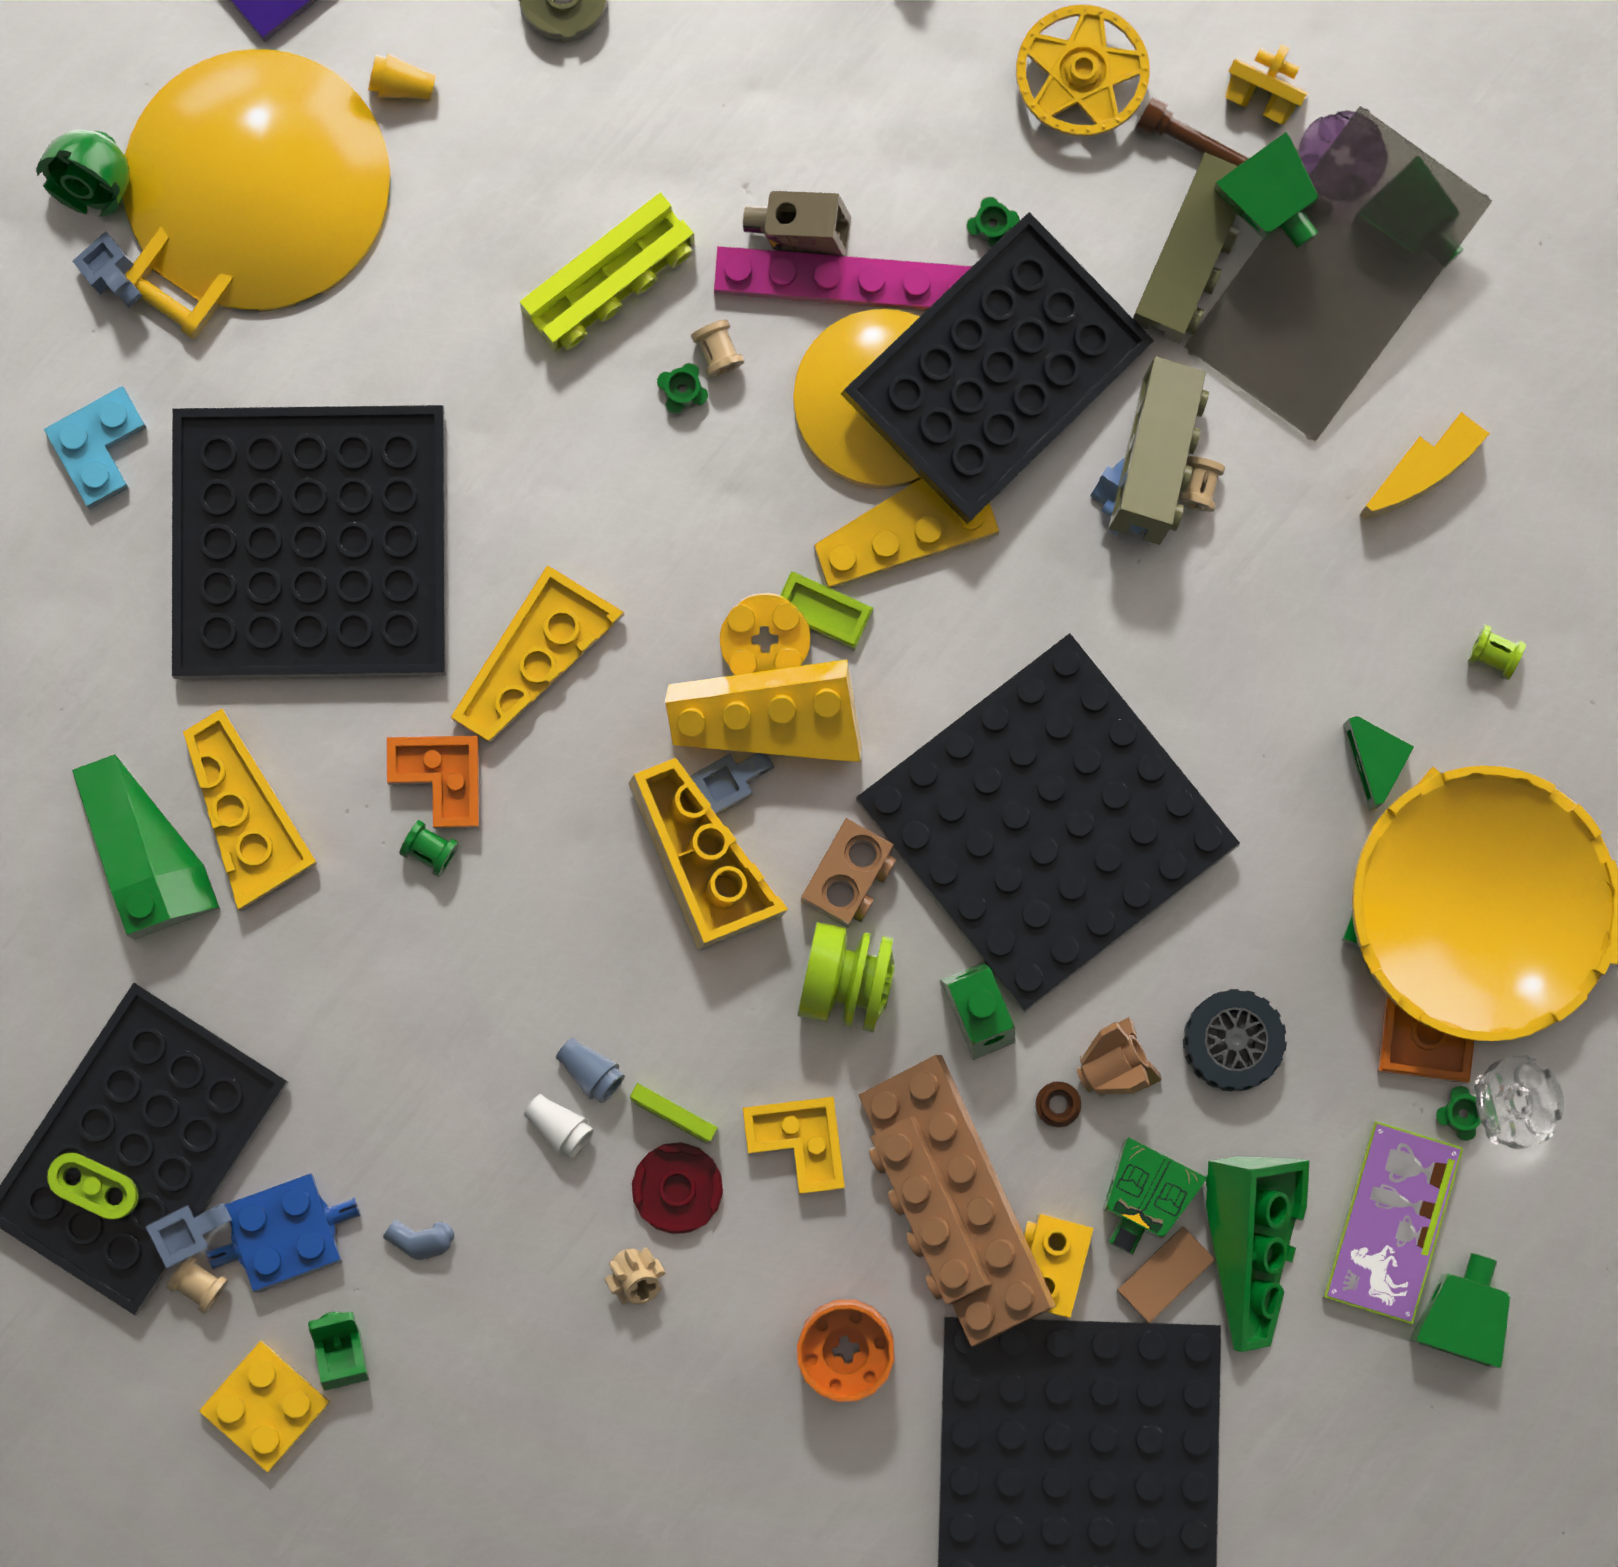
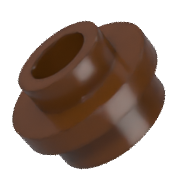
M1060 1081L1049 1083L1039 1091L1036 1097V1112L1039 1118L1051 1127L1060 1128L1068 1126L1080 1114V1095L1068 1083ZM1055 1096L1064 1098L1067 1104L1066 1110L1063 1113L1053 1112L1049 1105L1051 1098Z

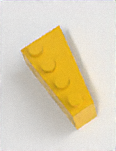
M848 659L668 685L665 705L673 745L861 762L862 743Z
M677 758L633 774L628 784L697 950L778 919L788 910L779 896L777 897L757 866L751 863L737 844V839L711 809V804Z

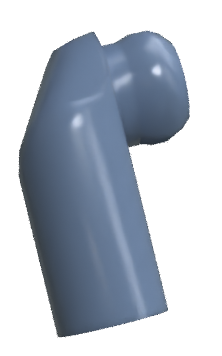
M395 1219L383 1235V1238L413 1259L422 1260L443 1255L450 1248V1243L454 1240V1231L447 1223L436 1222L431 1229L414 1232Z

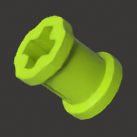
M1485 624L1470 651L1467 661L1473 664L1476 661H1480L1501 671L1502 677L1509 680L1523 655L1526 643L1522 641L1514 643L1491 632V627Z

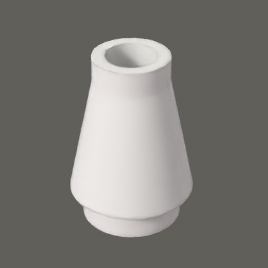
M539 1094L532 1100L524 1113V1116L535 1125L559 1155L565 1153L570 1158H574L583 1150L594 1132V1129L587 1124V1118L548 1100L542 1094Z

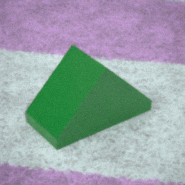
M1355 716L1349 718L1343 724L1370 811L1379 808L1385 802L1414 746L1361 717Z

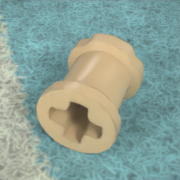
M728 320L713 322L691 334L693 342L699 343L708 364L706 372L709 378L723 375L744 364L742 354H737L728 334L730 328Z
M1189 456L1187 457L1186 465L1192 467L1190 481L1186 491L1179 493L1177 503L1193 510L1213 512L1216 503L1212 499L1218 476L1224 474L1225 466L1210 459Z
M190 1256L182 1261L166 1288L171 1292L178 1290L199 1305L198 1310L206 1314L221 1295L228 1280L223 1276L216 1278L197 1265L194 1256Z

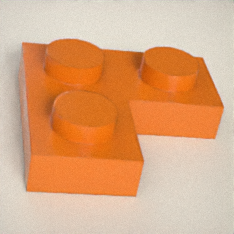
M478 736L387 737L388 785L432 784L434 829L480 828Z

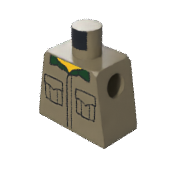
M772 191L769 194L768 207L746 205L744 209L743 231L764 234L775 251L846 256L851 215L837 193Z

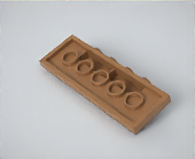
M934 1055L859 1094L858 1096L875 1131V1134L870 1136L875 1146L869 1150L871 1161L880 1173L886 1172L893 1186V1189L888 1191L890 1203L897 1214H905L912 1231L907 1233V1240L914 1254L917 1257L924 1256L931 1273L926 1275V1282L930 1292L937 1300L943 1298L946 1305H953L971 1347L978 1346L1055 1308V1302L943 1056Z

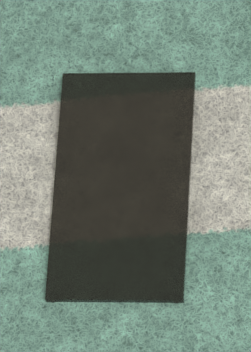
M1359 106L1309 175L1319 199L1316 204L1304 213L1319 233L1298 249H1296L1282 228L1269 238L1262 239L1197 328L1195 334L1192 335L1184 346L1190 354H1195L1305 434L1308 440H1313L1314 442L1318 440L1492 203L1487 194H1482L1371 114L1369 109Z

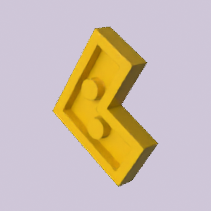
M834 1097L743 1107L748 1154L794 1149L799 1194L845 1189Z

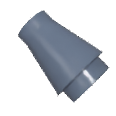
M575 1038L569 1039L556 1055V1059L564 1065L588 1099L595 1098L600 1103L605 1102L616 1092L625 1078V1075L618 1070V1063L584 1046Z

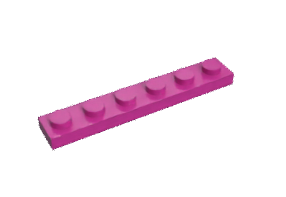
M717 246L714 294L926 311L972 266Z

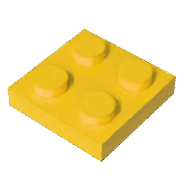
M260 1341L201 1407L199 1412L268 1473L331 1401L266 1343Z

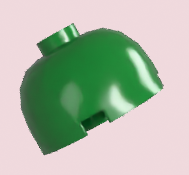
M70 130L55 138L46 148L36 168L37 176L42 172L47 179L43 185L45 190L61 204L83 214L88 212L87 206L96 210H102L99 216L105 217L117 210L130 180V170L125 155L115 140L102 131Z

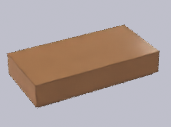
M1182 1226L1117 1291L1147 1323H1150L1213 1263L1215 1258Z

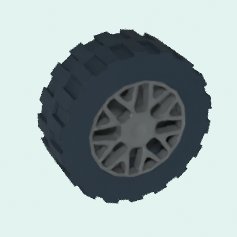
M1229 989L1228 991H1220L1208 997L1190 1014L1191 1016L1184 1028L1183 1048H1185L1187 1055L1185 1058L1188 1065L1191 1064L1194 1069L1195 1075L1205 1080L1207 1085L1228 1092L1248 1090L1269 1079L1280 1066L1287 1046V1042H1285L1286 1028L1285 1024L1282 1025L1279 1018L1281 1015L1277 1009L1274 1010L1269 1005L1270 1002L1266 998H1260L1255 995V992L1249 990Z

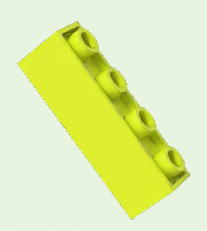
M660 192L520 300L521 312L554 353L563 346L566 350H569L586 337L587 331L585 329L596 320L600 319L601 322H605L617 314L623 307L620 302L632 292L640 295L648 290L657 281L658 277L656 274L668 264L674 268L684 262L693 252L690 247L695 244L694 232L684 220L680 221L672 212V205Z

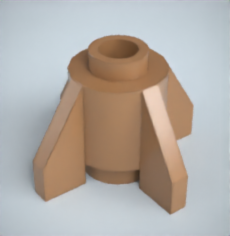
M1129 1017L1101 1029L1086 1052L1080 1056L1081 1066L1077 1068V1073L1088 1092L1095 1090L1101 1097L1106 1094H1134L1162 1080L1158 1070L1147 1060L1142 1046L1136 1039L1134 1023Z

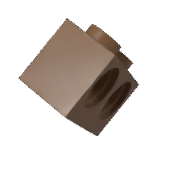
M846 818L802 894L801 902L849 928L853 919L862 922L874 901V898L867 895L876 879L882 883L885 882L897 860L890 856L894 844ZM865 844L871 847L875 853L874 862L867 867L854 865L849 857V852L854 846ZM834 884H845L851 889L853 899L848 905L837 907L829 902L826 893Z

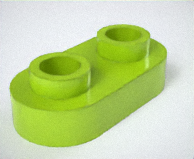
M76 1153L60 1155L49 1167L48 1183L51 1190L57 1196L101 1217L113 1220L122 1219L131 1214L137 1205L138 1190L135 1183L129 1177L83 1155ZM77 1168L81 1172V1180L77 1185L71 1186L66 1181V1174L70 1169ZM112 1188H119L123 1193V1199L118 1205H111L108 1202L107 1195Z

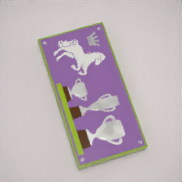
M1373 1122L1322 1298L1410 1325L1413 1324L1462 1155V1147L1381 1122Z

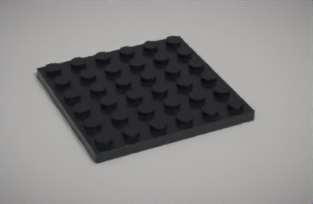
M444 405L172 408V677L174 679L446 675Z
M1070 633L856 797L858 804L885 838L894 844L893 848L985 964L990 967L993 974L1024 1013L1240 845V842Z
M944 1317L937 1567H1217L1221 1325L1030 1319L978 1346L971 1347L959 1318Z

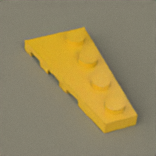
M920 478L814 544V549L826 585L832 589L999 535V528L990 502L966 524L925 480Z
M547 565L451 715V719L491 743L625 615L624 612Z
M222 708L183 731L239 911H242L318 864Z

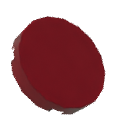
M683 1142L663 1144L649 1152L636 1167L632 1180L633 1202L641 1217L655 1229L670 1234L691 1233L706 1225L718 1211L723 1195L721 1173L714 1160L699 1147Z

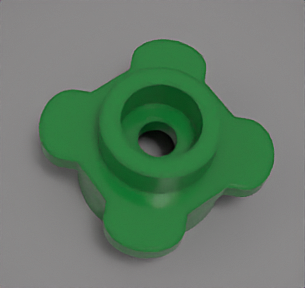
M986 197L981 201L977 215L967 221L966 228L970 235L980 236L992 248L1020 219L1017 212L1009 211L996 198ZM990 220H996L997 225L995 227H991L989 225Z
M686 363L682 368L674 369L670 373L662 372L657 378V386L664 390L667 398L666 409L672 414H679L683 411V408L693 404L701 406L708 399V391L701 387L698 378L699 368L695 364ZM680 385H685L687 387V390L685 392H680L678 390V387Z
M1457 1086L1451 1090V1099L1446 1106L1437 1110L1436 1120L1440 1125H1448L1454 1129L1459 1139L1469 1141L1476 1136V1128L1481 1124L1482 1120L1489 1118L1491 1109L1487 1102L1479 1101L1476 1097L1470 1095L1468 1088ZM1461 1109H1465L1467 1111V1116L1465 1118H1462L1459 1115V1111Z

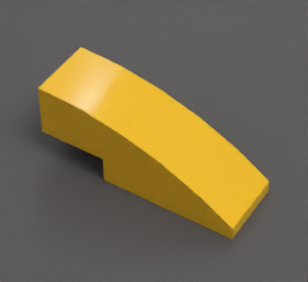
M1461 412L1435 446L1419 436L1364 507L1360 515L1368 520L1392 512L1422 497L1458 470L1490 433Z

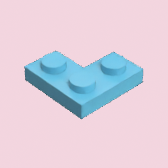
M121 386L46 427L44 431L83 501L90 510L129 488L107 449L147 427L127 391Z

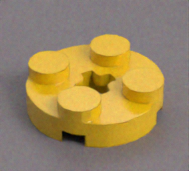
M758 593L740 601L730 610L720 630L721 652L724 660L735 675L801 666L810 649L811 633L806 617L788 599L773 593ZM760 627H769L770 634L778 635V643L771 644L770 651H761L759 644H753L752 636L760 633Z

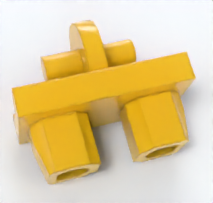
M1281 44L1276 56L1259 49L1254 61L1268 67V73L1238 59L1233 60L1228 71L1232 76L1228 83L1225 98L1247 107L1256 87L1259 86L1273 93L1262 115L1284 125L1294 112L1296 106H1302L1308 92L1276 78L1279 72L1295 79L1300 68L1284 60L1289 47Z

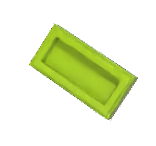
M791 571L780 594L796 605L799 611L803 613L808 621L810 631L854 651L873 612V607Z
M639 1083L636 1084L629 1096L632 1103L706 1144L708 1142L711 1144L718 1131V1127Z

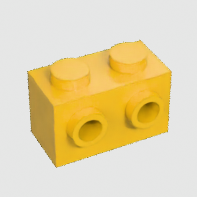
M1038 1214L1035 1223L1027 1221L1023 1234L1056 1305L1055 1308L1045 1313L1071 1318L1094 1228Z

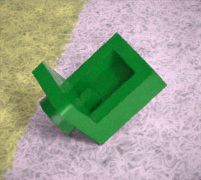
M330 1312L322 1315L319 1319L308 1322L309 1332L314 1342L320 1382L324 1391L369 1380L361 1331L353 1312Z

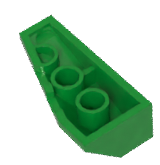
M115 754L72 770L111 893L125 932L129 937L136 940L220 908L205 865Z
M1235 1156L1208 1161L1206 1209L1234 1351L1245 1352L1271 1346L1284 1296V1290L1279 1284L1283 1267L1286 1261L1293 1262L1296 1247L1289 1245L1296 1219L1303 1221L1307 1208L1310 1160Z

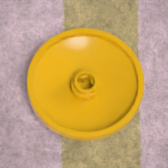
M873 309L851 314L825 329L812 342L800 362L793 393L794 414L799 433L817 461L827 470L848 482L864 487L883 489L910 485L922 478L841 395L842 391L919 318L917 315L892 309Z

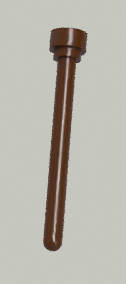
M1153 96L1136 126V129L1149 136H1152L1153 133L1162 136L1165 133L1202 154L1206 152L1236 166L1249 159L1173 118L1174 113L1166 109L1168 104ZM1319 196L1317 203L1310 207L1308 211L1319 217L1327 218L1333 213V205L1330 201Z

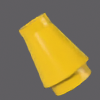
M387 54L386 58L375 55L368 90L377 92L378 97L415 98L430 101L436 75L427 73L390 54Z

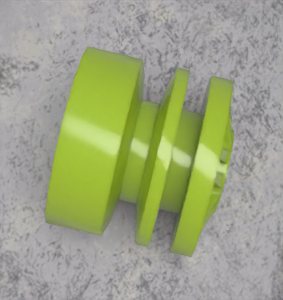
M817 922L797 1016L827 1022L835 1003L844 1005V1026H852L855 1008H861L866 1010L863 1030L874 1032L876 1022L886 1009L895 968L892 951L894 938L882 936L878 956L867 954L871 933H863L856 951L847 950L846 928Z

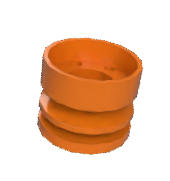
M835 1299L818 1307L805 1321L797 1343L798 1366L805 1382L819 1395L837 1402L858 1401L875 1393L888 1379L894 1363L893 1334L886 1318L872 1305L856 1299ZM848 1336L850 1343L858 1342L860 1348L853 1351V1359L845 1360L842 1353H834L833 1348L839 1346L840 1337Z

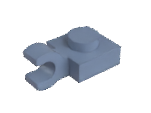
M106 231L73 260V263L99 294L110 288L116 296L119 295L129 308L142 297L140 291L124 274L134 264Z
M729 753L691 775V778L711 804V809L718 815L753 795L747 782L762 776L775 767L769 756L764 753H756L736 765Z
M224 1202L196 1217L193 1216L187 1205L147 1225L146 1228L167 1269L208 1248L209 1246L203 1234L231 1221L232 1218Z

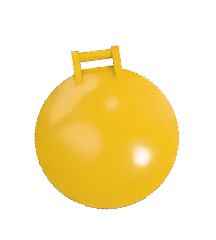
M270 49L232 51L205 59L182 71L163 86L147 104L134 126L125 151V157L130 170V180L123 196L129 224L142 249L141 254L133 263L134 265L125 275L142 294L141 299L182 326L181 332L191 339H195L219 307L230 310L236 308L259 310L260 312L274 311L297 306L296 303L309 299L319 293L324 294L353 272L366 257L382 228L388 208L391 177L389 157L383 135L369 107L346 81L331 70L305 57ZM152 271L198 301L194 309L190 311L148 282L146 279Z
M1486 765L1463 767L1435 775L1413 786L1397 798L1376 821L1361 849L1354 872L1352 885L1353 925L1358 945L1371 974L1391 1000L1408 1015L1438 1032L1453 1037L1473 1041L1512 1040L1532 1035L1556 1022H1560L1588 999V994L1596 986L1600 977L1605 975L1609 965L1618 966V868L1615 860L1611 859L1608 848L1601 837L1602 831L1580 804L1574 803L1564 793L1556 789L1554 784L1534 774L1518 769Z

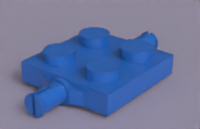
M310 1173L225 1204L232 1218L229 1221L232 1227V1243L206 1251L207 1258L210 1259L209 1263L212 1270L238 1260L246 1269L253 1292L264 1291L343 1262L335 1241V1224L361 1216L360 1210L357 1208L358 1204L355 1198L329 1207L320 1197L314 1176Z

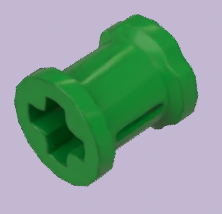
M418 820L405 838L399 854L405 858L413 857L432 868L433 875L440 877L453 859L459 842L455 839L445 840L426 829V824Z

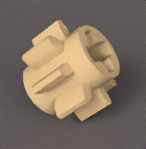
M645 1247L641 1252L637 1249H625L608 1263L613 1274L607 1276L604 1280L611 1293L617 1295L622 1305L627 1304L629 1301L633 1304L647 1303L660 1292L661 1288L657 1278L664 1276L666 1273L658 1259H654L648 1248Z

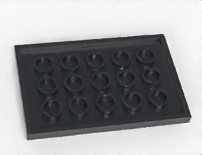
M1028 212L842 391L841 395L968 524L1154 340L1054 236Z
M133 982L0 1184V1229L133 1315H137L167 1270L146 1226L187 1205L194 1217L205 1212L289 1082ZM76 1153L126 1175L135 1183L138 1190V1202L135 1209L128 1216L113 1220L101 1217L57 1196L51 1190L48 1183L47 1175L51 1163L60 1155ZM72 1168L66 1174V1181L71 1186L77 1185L81 1180V1172L77 1168ZM112 1188L107 1195L108 1202L111 1205H118L123 1199L122 1191L119 1188Z

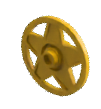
M1093 5L1066 6L1045 15L1026 34L1020 46L1016 62L1018 90L1029 111L1050 129L1076 137L1101 135L1125 123L1142 103L1150 77L1148 53L1144 42L1134 27L1118 14ZM1080 16L1069 40L1040 34L1057 21ZM1104 21L1109 22L1124 33L1135 51L1107 47ZM1027 56L1049 75L1035 99L1031 94L1026 78ZM1140 76L1134 97L1124 110L1118 114L1113 86ZM1078 104L1095 124L1073 125L1058 120L1053 116Z

